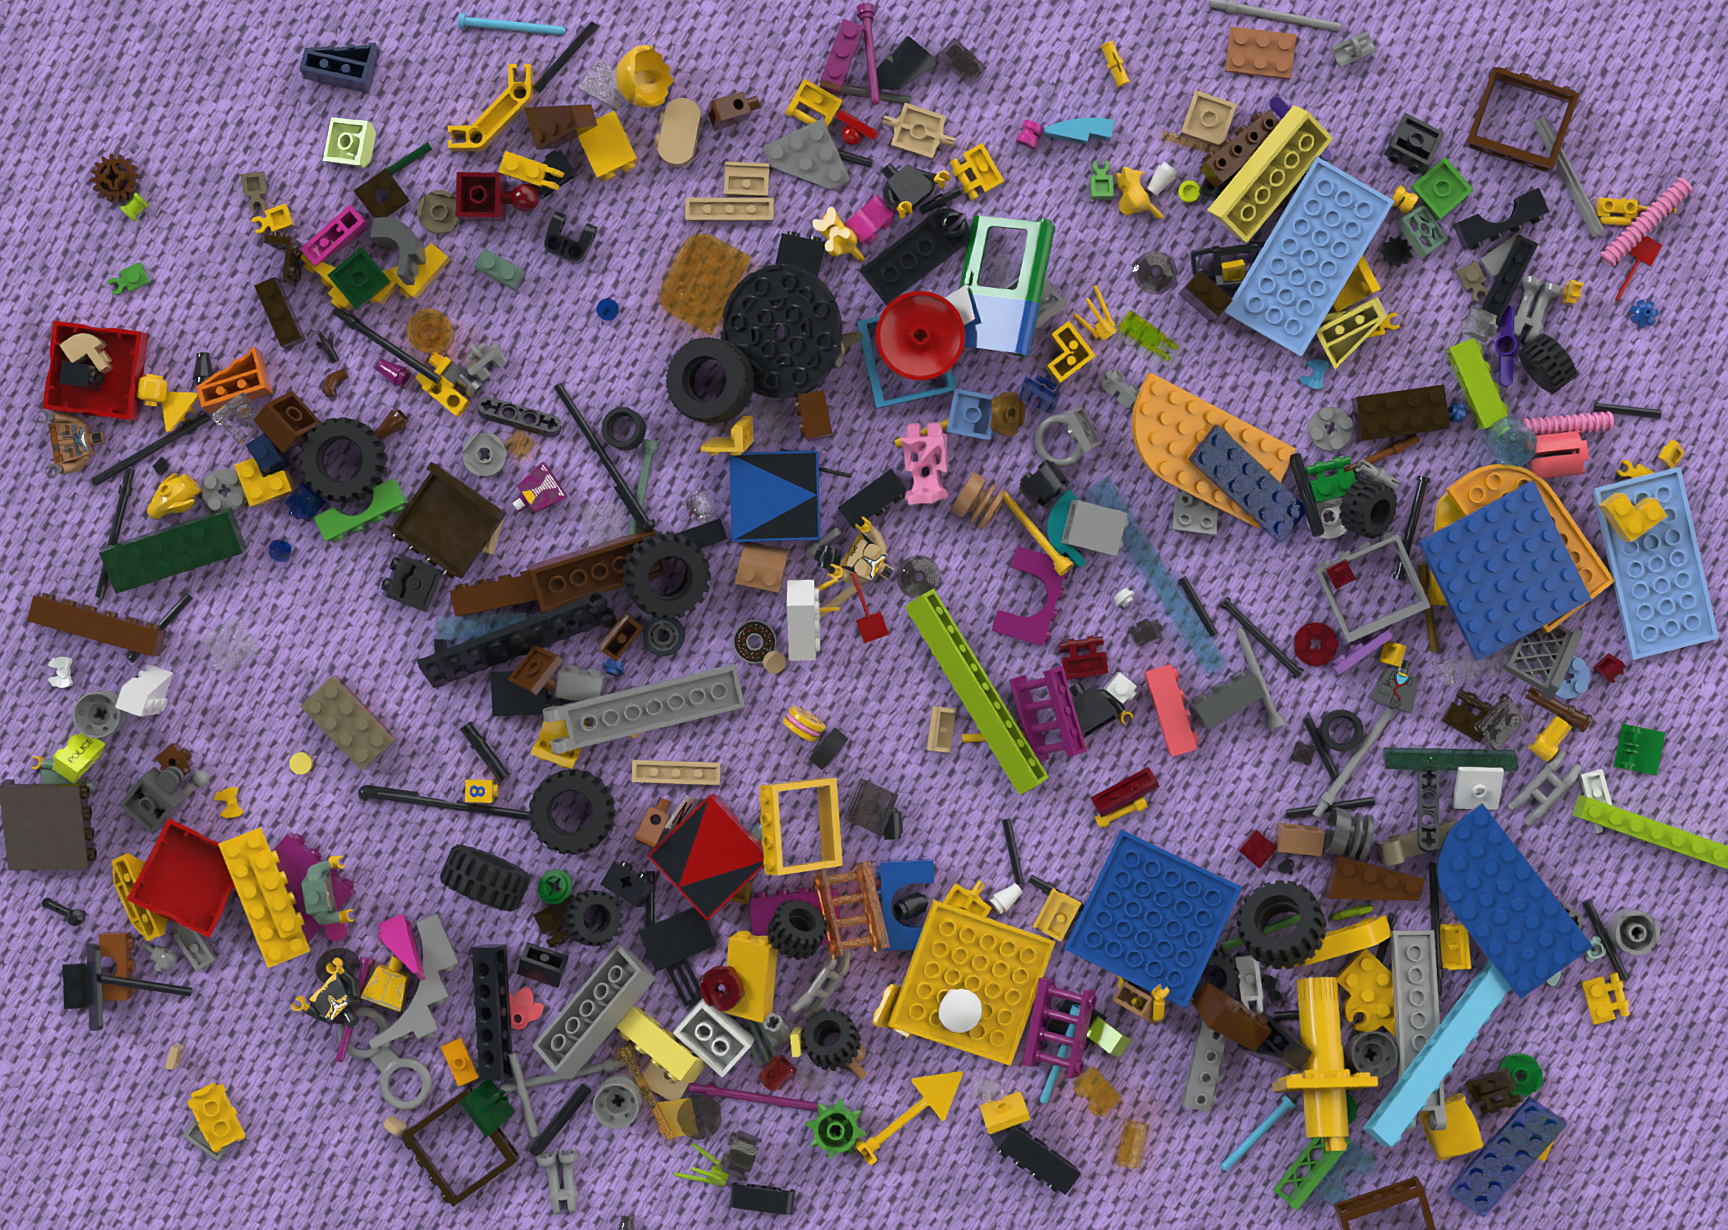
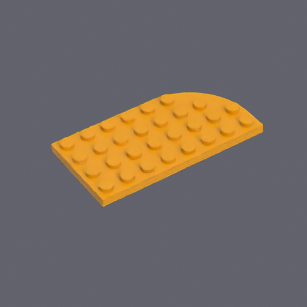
M1153 373L1147 374L1133 408L1132 433L1134 443L1141 460L1155 476L1255 528H1260L1289 466L1290 456L1295 453L1296 448Z
M1512 464L1487 465L1468 472L1445 489L1464 517L1523 484L1534 481L1591 599L1615 582L1557 495L1541 477L1532 471ZM1586 603L1540 628L1544 633H1549Z

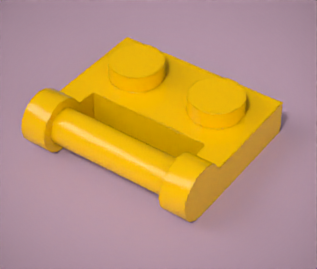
M804 78L785 115L793 116L807 125L818 121L797 109L798 104L801 103L824 116L826 126L829 128L843 100Z

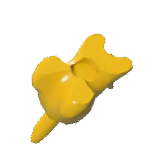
M1123 167L1122 174L1116 173V185L1123 192V196L1118 202V207L1123 214L1130 216L1133 213H1141L1148 210L1154 217L1164 218V215L1150 203L1148 194L1140 184V178L1145 171Z
M833 207L827 209V213L822 216V220H813L814 228L828 240L825 244V249L831 256L838 257L850 253L855 259L861 262L865 261L863 254L856 247L858 242L857 236L853 230L845 227Z

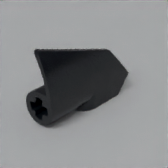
M906 36L894 52L888 54L876 69L878 88L900 90L938 66L939 63L915 40Z

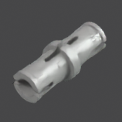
M1365 459L1360 460L1357 464L1356 471L1371 480L1390 486L1394 491L1398 488L1400 480L1386 473L1383 468H1377Z

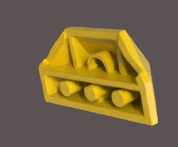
M126 853L111 860L113 883L131 924L148 942L164 935L168 919L126 900L145 864L144 861Z

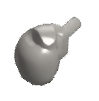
M146 943L142 944V948L152 953L150 959L155 962L154 969L162 973L164 970H172L177 961V955L173 950L161 947L160 945L153 948Z

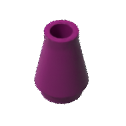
M381 359L376 365V370L395 387H403L410 378V372L407 371L406 367Z

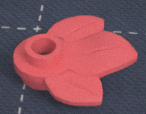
M529 986L520 989L515 996L509 993L511 1028L516 1030L523 1029L528 1025L529 1021L537 1020L542 1015L544 1004L534 1003L533 993ZM517 1014L521 1015L522 1017L520 1023H517L514 1020Z

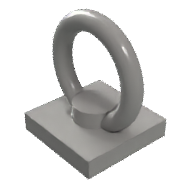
M1082 405L1070 409L1064 415H1053L1046 418L1038 426L1034 440L1036 451L1043 461L1048 459L1058 467H1067L1076 463L1083 453L1102 444ZM1062 423L1068 425V432L1073 441L1077 443L1075 451L1069 457L1055 458L1044 447V434L1054 424Z

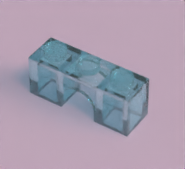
M1353 1139L1315 1187L1314 1192L1334 1208L1333 1204L1346 1200L1351 1194L1342 1185L1343 1175L1349 1170H1356L1366 1176L1379 1159L1356 1139Z

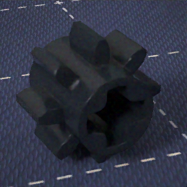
M822 545L821 551L816 550L814 560L818 561L817 567L833 571L834 567L830 566L831 564L839 566L842 556L837 555L838 549Z

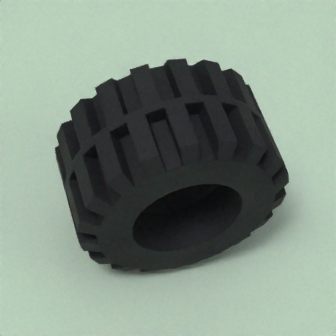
M1540 334L1519 351L1520 361L1526 372L1542 389L1549 393L1555 394L1577 376L1575 365L1569 354L1556 340L1546 334Z
M1368 478L1358 479L1357 482L1352 483L1350 489L1346 490V494L1341 500L1342 504L1339 509L1341 513L1339 517L1342 519V526H1345L1344 528L1369 539L1383 535V532H1386L1389 529V525L1394 521L1393 518L1397 512V495L1394 494L1393 488Z
M585 890V892H579L576 897L569 899L571 903L565 906L567 913H563V918H566L563 926L568 928L566 933L568 936L573 937L572 940L582 945L596 947L603 946L606 942L610 943L613 941V936H618L620 932L617 929L618 927L622 928L623 923H620L623 913H619V910L622 908L620 904H616L617 899L615 897H611L607 892ZM596 905L602 912V922L596 930L589 931L584 925V913L587 908Z
M790 899L789 902L784 901L781 905L779 904L767 926L768 941L773 943L772 947L778 949V953L781 955L785 954L790 959L794 957L796 960H801V958L808 959L810 956H813L819 949L828 931L827 920H824L825 916L819 912L820 909L818 907H813L812 903H805L801 899H798V901Z
M1213 949L1205 967L1217 965L1221 968L1223 979L1217 988L1233 998L1232 994L1234 992L1237 993V984H1240V978H1238L1240 973L1236 967L1237 965L1223 951ZM1199 981L1191 996L1192 998L1203 988Z
M824 1009L821 1010L819 1015L817 1012L813 1014L814 1018L812 1020L809 1018L806 1021L808 1025L803 1026L802 1031L804 1034L801 1035L803 1049L817 1067L821 1066L826 1071L828 1068L831 1071H836L837 1067L843 1069L846 1063L850 1065L853 1062L852 1058H856L858 1055L857 1049L861 1048L859 1031L850 1017L845 1015L843 1011L839 1010L837 1012L835 1009H830L829 1012ZM832 1033H841L839 1040L834 1045L821 1047L826 1036Z

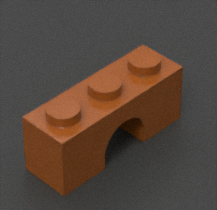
M131 931L103 932L99 934L101 957H111L117 964V971L114 976L132 979V972L135 971L136 962L135 959H132V950L135 949V938L131 937ZM102 983L103 1001L128 1000L136 992V988Z

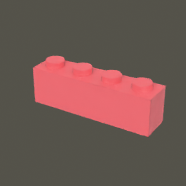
M1171 664L1144 671L1169 756L1173 757L1196 750V744L1199 741L1195 730L1191 731L1189 723L1192 722L1189 710H1185L1183 701H1186L1183 689H1178L1176 681L1179 680V675L1176 667L1172 668Z

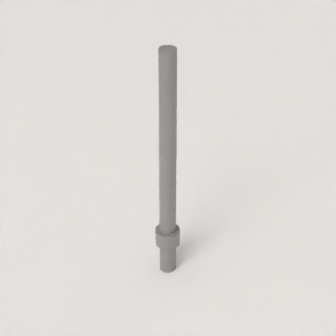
M1210 0L1209 7L1226 10V13L1230 14L1237 12L1339 32L1340 23L1239 4L1235 0Z
M1386 708L1332 787L1320 798L1322 801L1313 812V816L1320 819L1328 806L1333 805L1336 800L1335 796L1395 711L1393 709Z
M630 1056L615 1060L610 1058L603 1060L602 1063L581 1067L573 1078L602 1071L606 1073L613 1072L616 1068L632 1065ZM552 1073L525 1079L524 1082L526 1088L566 1080L567 1078ZM516 1083L502 1084L501 1090L506 1092L516 1091Z

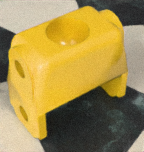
M1462 1093L1444 1098L1445 1116L1447 1119L1445 1130L1433 1131L1430 1129L1428 1118L1431 1110L1418 1112L1427 1140L1438 1161L1467 1154L1484 1145L1475 1117L1465 1103L1466 1098Z

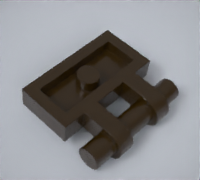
M1459 689L1456 697L1462 700L1461 704L1457 705L1451 702L1441 721L1480 743L1491 725L1484 720L1485 716L1489 715L1495 718L1498 710L1494 709L1492 704L1487 701L1482 702L1475 698V694L1470 691L1465 692ZM1469 705L1479 709L1477 716L1467 710Z
M573 894L566 898L563 903L551 905L533 914L543 934L549 931L552 932L553 937L546 940L550 948L557 944L560 946L565 943V940L572 937L566 933L568 929L560 932L558 927L566 922V918H563V913H567L565 906L571 903L569 899L574 897ZM585 920L584 925L588 929L590 927L588 922Z
M1507 1067L1469 1079L1466 1082L1475 1102L1484 1100L1485 1105L1480 1107L1483 1114H1494L1499 1112L1500 1109L1506 1107L1513 1108L1518 1103L1524 1102V1097L1521 1093L1511 1094V1091H1514L1517 1086ZM1501 1095L1502 1098H1503V1099H1501V1100L1496 1101V1100L1493 1098V1097H1496V1096Z

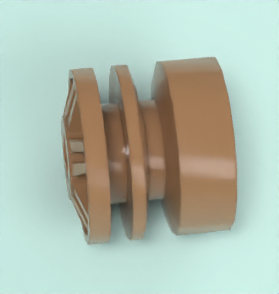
M973 472L950 511L961 518L970 511L972 516L969 523L973 524L977 517L981 518L977 528L982 530L998 512L1006 491L1001 488L996 496L992 495L997 485L993 484L987 491L984 490L983 487L986 479Z

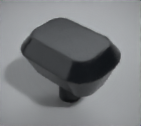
M1286 859L1278 865L1279 872L1293 874L1294 862L1292 859Z

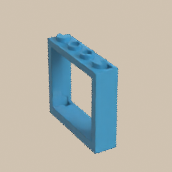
M880 316L857 321L858 331L864 335L861 339L876 409L954 392V387L957 386L954 373L950 374L949 370L943 374L945 387L884 400L868 328L877 326Z

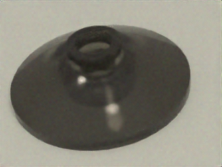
M1146 252L1138 258L1134 265V280L1142 291L1153 295L1162 294L1168 291L1176 281V264L1164 252ZM1158 268L1160 270V274L1157 276L1152 273V269Z
M914 555L905 559L897 572L899 588L905 595L914 599L933 588L936 591L941 580L937 564L931 558L923 555ZM916 573H922L923 579L921 581L915 579Z
M335 948L325 952L317 960L315 966L317 977L324 983L333 975L327 972L326 966L328 963H331L336 967L332 962L335 958L341 959L343 962L342 968H347L354 976L360 970L358 955L346 948Z

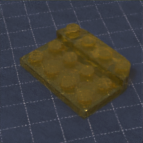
M700 233L689 237L681 245L660 287V305L668 314L712 336L725 311V305L730 294L739 283L752 257L710 234Z

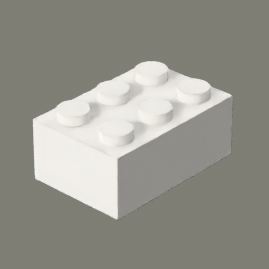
M787 580L789 661L816 660V651H820L819 589H814V580Z
M702 998L677 1025L673 1034L716 1073L723 1077L752 1046L755 1038L732 1017L723 1013V1011L717 1010L718 1008L713 1005L709 1006Z

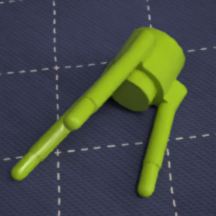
M693 1143L692 1146L716 1164L717 1167L712 1166L710 1172L691 1167V1171L708 1178L677 1172L674 1173V1176L724 1187L730 1170L725 1168L726 1164Z

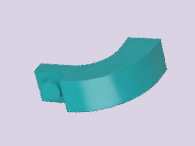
M1068 489L1055 501L1050 509L1046 533L1048 541L1060 556L1065 553L1066 557L1074 564L1073 567L1076 565L1078 568H1081L1086 563V560L1073 546L1061 543L1071 500H1079Z

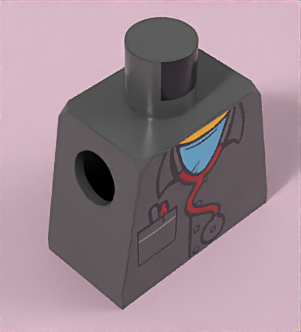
M1403 659L1401 667L1396 666L1395 670L1384 667L1368 699L1407 713H1412L1418 678L1408 675L1412 662Z

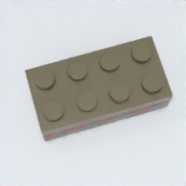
M338 675L331 676L300 706L361 771L367 769L398 739Z

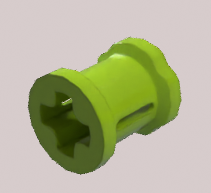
M136 192L133 194L134 197L125 206L122 205L120 207L134 222L137 220L136 217L145 208L150 207Z

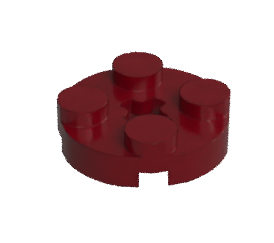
M1312 622L1304 624L1294 635V653L1305 664L1320 666L1328 663L1336 654L1339 645L1336 634L1324 623ZM1312 638L1314 640L1320 639L1319 645L1321 647L1319 649L1314 648L1312 650L1310 648L1312 645L1310 640Z
M715 966L704 973L703 981L700 983V992L704 1001L709 1006L717 1007V1010L720 1011L732 1009L745 995L743 983L732 966ZM720 984L725 987V993L723 990L718 989Z

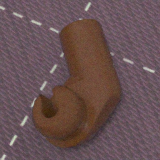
M343 368L326 377L321 388L327 398H332L337 394L335 387L338 382L349 378L346 369Z

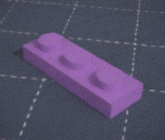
M1380 629L1369 635L1371 639L1365 643L1360 641L1351 647L1352 652L1347 656L1341 654L1333 660L1335 664L1331 666L1333 672L1340 675L1391 639L1393 635L1389 629Z

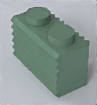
M483 249L474 266L478 271L514 291H517L526 275L522 268L504 260L488 249Z

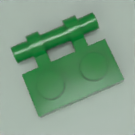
M1337 456L1331 461L1323 463L1318 461L1306 467L1307 475L1316 474L1317 480L1309 482L1316 503L1345 496L1346 490L1350 489L1351 484L1356 482L1353 470L1344 472L1343 466L1351 464L1349 456L1342 458ZM1335 469L1336 475L1325 477L1324 471Z

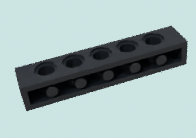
M484 944L472 947L471 954L476 1015L475 1027L477 1032L476 1048L478 1050L477 1069L479 1080L503 1081L514 1077L508 1057L513 1052L506 944Z

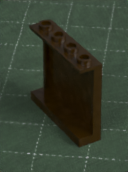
M430 462L426 468L430 471L429 475L394 526L387 525L386 528L392 531L391 536L400 542L405 540L409 543L408 548L416 554L421 552L426 555L425 560L435 567L437 564L443 567L442 572L452 579L455 576L462 579L507 513L439 465Z
M82 778L79 783L15 784L14 779H5L0 785V806L8 870L89 869L93 862L96 861L97 850L93 847L95 831L91 827L90 821L92 819V808L88 804L90 788L86 786V778Z

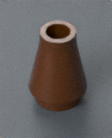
M396 408L388 413L375 432L381 439L385 440L388 436L405 428L409 420L401 410Z

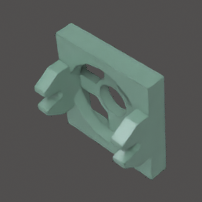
M1425 204L1396 222L1420 259L1448 241V238ZM1411 219L1416 224V232L1410 226ZM1421 225L1426 228L1427 235L1422 232ZM1419 237L1426 239L1430 246L1423 245Z

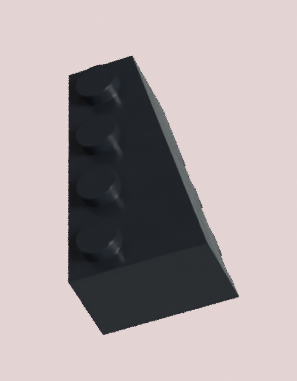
M1020 1124L989 1134L998 1147L996 1151L1005 1158L1008 1156L1013 1158L1015 1165L1022 1170L1025 1167L1031 1171L1030 1174L1038 1181L1045 1180L1047 1182L1046 1185L1056 1193L1060 1191L1066 1195L1081 1175V1172L1075 1165L1055 1150L1051 1149L1049 1151V1147L1039 1138L1035 1137L1032 1139V1135Z

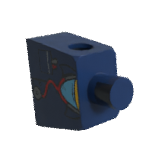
M265 433L246 444L247 449L261 470L268 475L286 470L292 466L284 453L275 446Z

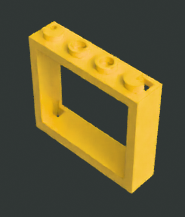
M822 777L759 785L760 821L762 824V845L764 851L763 864L766 875H785L843 866L837 778ZM817 787L822 861L783 866L778 791Z

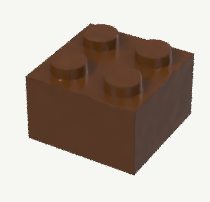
M824 390L798 395V401H794L797 416L802 415L803 422L799 423L802 438L806 437L807 442L833 437Z
M293 391L266 403L253 419L282 453L301 444L302 440L306 441L308 431L314 430L316 428L315 425L321 422Z

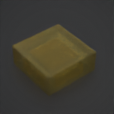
M518 429L504 445L522 460L536 443L521 429Z

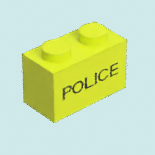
M82 733L74 734L68 740L67 746L64 749L60 748L53 756L55 761L52 769L70 782L76 783L101 757L105 743L98 738L87 737Z

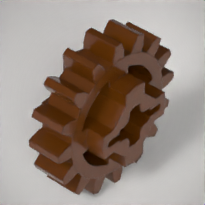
M110 154L109 159L102 156L101 164L98 162L94 163L98 167L97 170H91L95 178H91L90 182L96 184L93 190L99 192V197L103 199L106 197V200L111 203L114 199L116 202L121 203L122 197L130 200L128 194L135 193L134 186L140 187L136 179L141 178V175L135 173L138 167L131 165L133 161L129 158L125 159L121 154L117 158L114 154ZM119 164L123 165L128 172L121 171ZM115 174H117L119 178H116L115 182H113L112 178H115ZM103 185H109L112 192H108Z

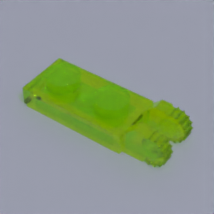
M1131 310L1128 311L1117 327L1118 330L1152 354H1157L1167 362L1171 359L1169 354L1157 348L1161 341L1172 350L1177 351L1179 348L1163 332Z

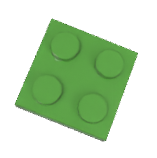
M1446 157L1410 186L1438 220L1473 191V188Z

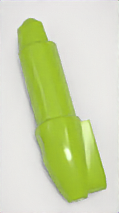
M1366 904L1358 905L1334 913L1332 919L1343 920L1372 912L1373 907Z

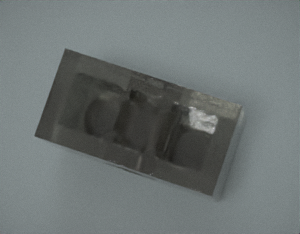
M955 37L939 53V60L970 89L986 73L987 67Z

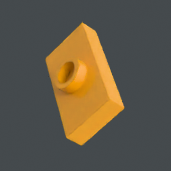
M462 1037L441 1046V1050L459 1087L479 1078L477 1069Z

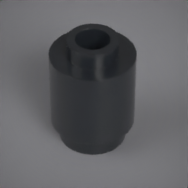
M897 807L884 808V812L880 813L881 834L884 835V840L901 839V833H903L902 811H897Z
M915 892L898 899L897 903L894 904V912L900 920H908L925 913L928 901L924 895Z

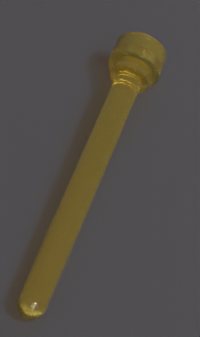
M632 1043L623 1045L616 1050L619 1059L627 1063L666 1139L673 1140L674 1133L634 1059L635 1049Z

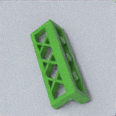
M1345 1137V1142H1347L1348 1147L1352 1141L1348 1137ZM1323 1138L1312 1139L1273 1189L1296 1211L1344 1152L1325 1151ZM1321 1147V1158L1310 1161L1309 1152L1312 1148ZM1308 1164L1309 1173L1306 1177L1296 1178L1297 1167ZM1294 1182L1295 1190L1288 1197L1280 1189L1285 1183Z

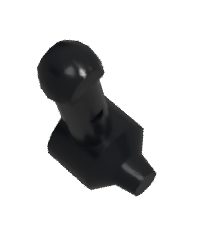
M48 897L42 900L41 904L44 908H49L65 916L68 924L72 926L81 925L86 919V915L81 909L71 910L52 901Z

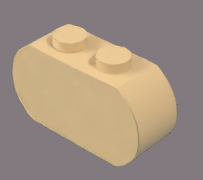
M677 98L666 105L665 112L662 111L659 124L662 125L661 134L657 133L655 146L658 147L662 160L672 167H684L694 160L702 114L697 104L690 99Z

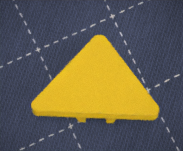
M167 391L166 401L161 403L167 432L171 433L180 421L186 422L187 419L184 416L188 411L195 412L192 406L199 399L198 393Z

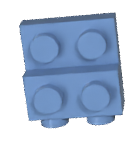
M955 388L946 433L990 441V438L995 437L996 434L990 428L991 400L994 396Z

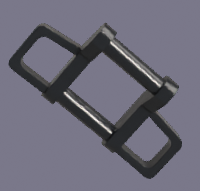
M1250 241L1248 244L1219 247L1217 245L1211 248L1192 250L1190 252L1191 272L1193 275L1199 272L1196 270V256L1211 253L1213 271L1201 272L1207 277L1213 276L1214 284L1223 292L1224 290L1238 289L1244 279L1223 282L1220 256L1249 253L1251 268L1258 256V248L1263 247L1266 241Z

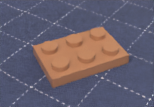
M1230 27L1225 72L1290 80L1296 34Z

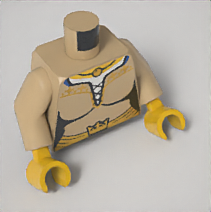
M862 517L865 521L862 527L857 524L855 525L860 530V533L840 565H830L835 568V572L833 574L827 573L829 577L854 584L851 573H855L858 583L865 584L868 580L872 581L876 573L886 580L892 574L894 568L883 562L888 555L886 553L887 545L881 533L865 517Z

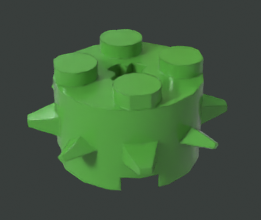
M839 1098L836 1104L826 1107L821 1103L817 1104L819 1113L816 1119L806 1121V1126L814 1130L815 1138L810 1146H820L823 1150L828 1151L829 1159H833L836 1152L848 1151L854 1154L853 1144L856 1138L866 1136V1132L860 1129L857 1124V1119L862 1112L860 1110L852 1112L848 1107L844 1106L843 1099ZM833 1125H836V1126L839 1125V1126H840V1131H839V1132H836V1130L832 1131V1126H833Z

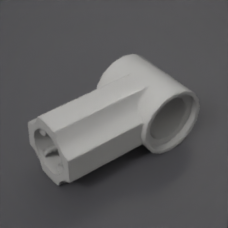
M768 1014L763 1025L772 1047L774 1048L791 1041V1033L787 1021H783L780 1015Z

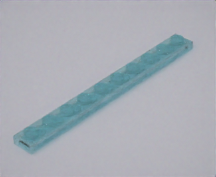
M1108 476L1088 488L1099 506L1128 513V526L1123 531L1121 540H1123V544L1206 673L1208 674L1226 663L1227 661Z

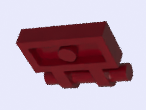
M1094 635L1087 636L1086 639L1080 640L1072 638L1067 639V642L1059 643L1060 651L1069 650L1070 657L1061 658L1067 679L1109 673L1106 652L1096 651V646L1104 645L1103 636L1094 637ZM1088 647L1089 654L1077 655L1076 649Z

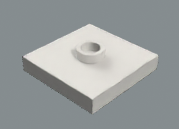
M1458 767L1453 798L1454 809H1474L1483 803L1487 809L1498 810L1504 776L1503 768Z

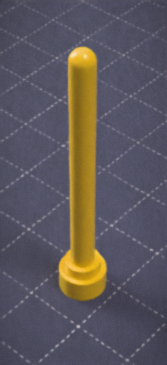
M1006 491L1003 497L1004 503L1054 561L1053 564L1056 572L1060 576L1067 573L1074 564L1068 557L1060 556Z

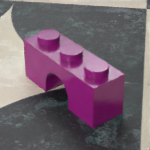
M846 19L842 20L820 79V88L841 95L853 56L856 55L862 39L864 26Z

